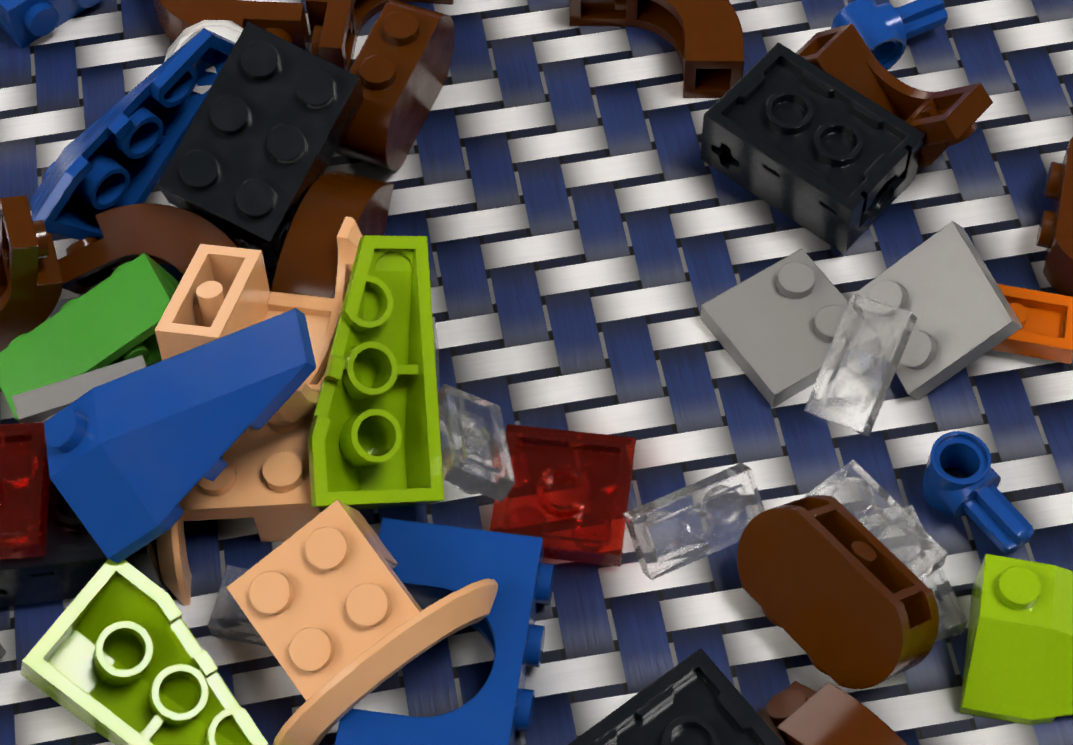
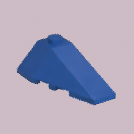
M203 28L68 144L57 160L49 166L44 175V180L31 198L32 220H43L46 231L78 240L94 236L101 239L104 238L95 215L109 209L124 205L140 204L146 201L163 175L209 90L204 94L192 92L196 83L197 86L213 85L236 43ZM212 66L216 69V73L205 71Z
M296 308L94 387L44 422L49 477L109 560L120 563L167 532L185 513L179 503L201 478L204 477L213 482L228 466L222 455L247 428L260 430L316 369L305 314Z

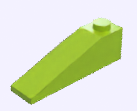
M364 235L360 238L308 436L312 507L327 508L336 500L356 510L418 507L445 500L427 236Z
M985 554L972 588L959 713L1025 725L1051 723L1056 717L1073 715V571L1056 565Z
M108 559L22 660V676L76 718L115 745H269L246 709L241 708L218 673V667L207 650L202 649L182 619V613L171 596L126 560L116 563Z

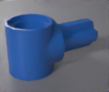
M856 0L845 6L835 16L831 29L852 23L874 57L888 70L903 55L907 39L943 26L948 20V14L943 0H916L896 9L889 3L877 5L874 0Z
M954 431L940 436L935 441L921 483L922 494L931 507L939 512L954 515L957 518L968 515L999 550L1005 554L1014 553L1021 549L1034 534L1033 526L997 489L1001 477L991 468L990 451L980 438L968 432ZM943 469H958L965 473L968 478H955L947 474Z

